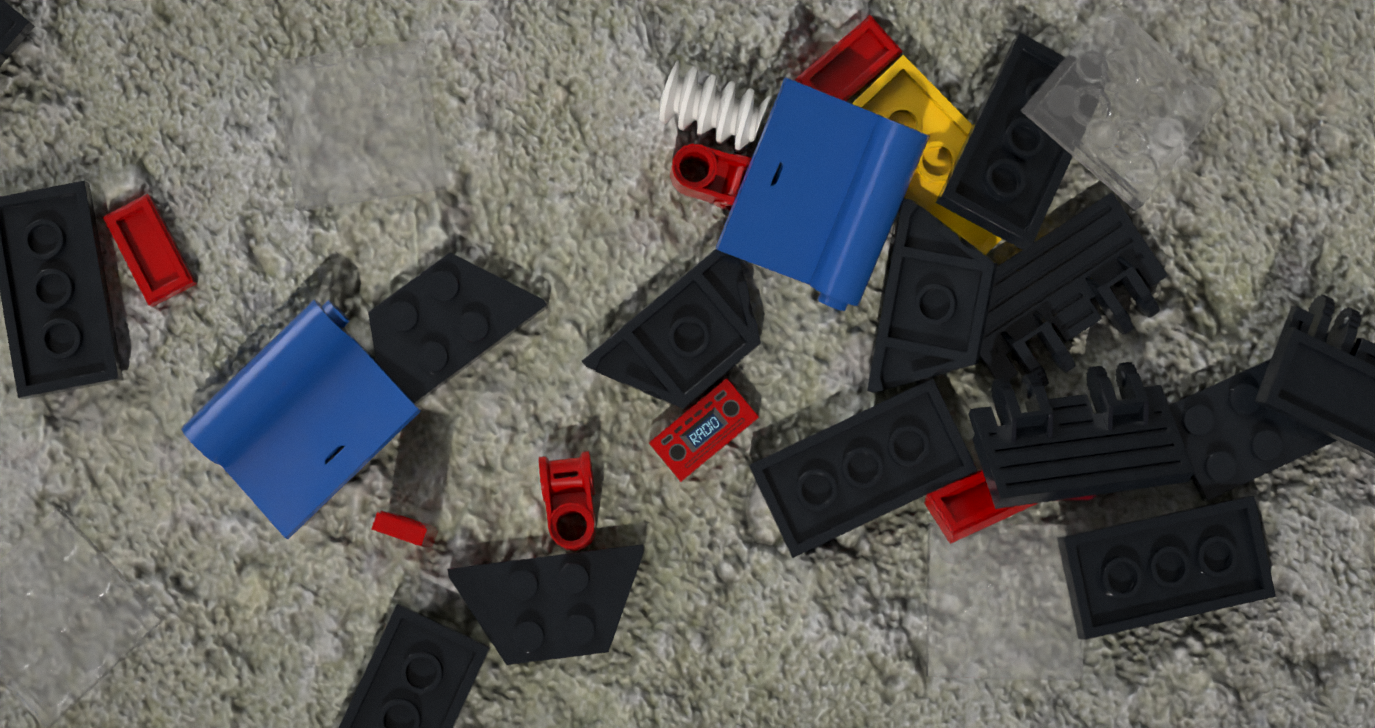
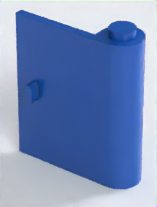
M785 77L724 225L716 249L810 285L820 292L817 300L834 309L845 312L848 304L859 306L930 136ZM779 163H781V166H780V169H779L778 174H777V176H776V179H775L774 183H772V180H773V178H774V176H775V174H776V171H777V169H778Z
M313 300L181 427L188 440L205 457L224 468L286 539H289L421 412L414 402L344 328L350 320L330 300L323 305Z

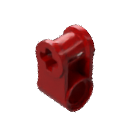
M689 144L682 147L674 156L670 169V179L675 189L683 195L703 200L724 210L731 211L738 194L742 176H745L752 158L725 153L701 144ZM688 159H697L705 165L707 176L702 181L690 182L681 175L679 169L681 163Z
M583 451L580 457L550 461L547 456H541L538 458L543 501L546 505L550 536L559 547L567 551L577 552L583 550L594 540L597 527L593 501L595 489L590 451ZM576 474H578V476H574V477H565V478H557V479H555L556 477H559V476H567V475H576ZM572 513L583 516L587 523L585 534L575 541L563 539L559 533V523L562 518Z

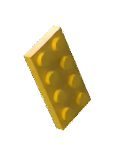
M902 55L852 104L930 136L904 198L917 202L986 255L1002 238L935 203L969 134L972 124Z

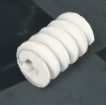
M677 60L668 77L660 100L659 120L666 124L678 113V128L682 131L687 130L696 120L697 136L702 139L713 128H716V144L720 146L724 145L734 135L735 152L742 153L750 143L755 142L772 97L768 95L758 107L754 106L753 89L749 88L740 99L735 98L736 82L730 81L719 92L717 91L716 74L712 73L701 85L698 83V67L693 66L684 77L679 76V60Z

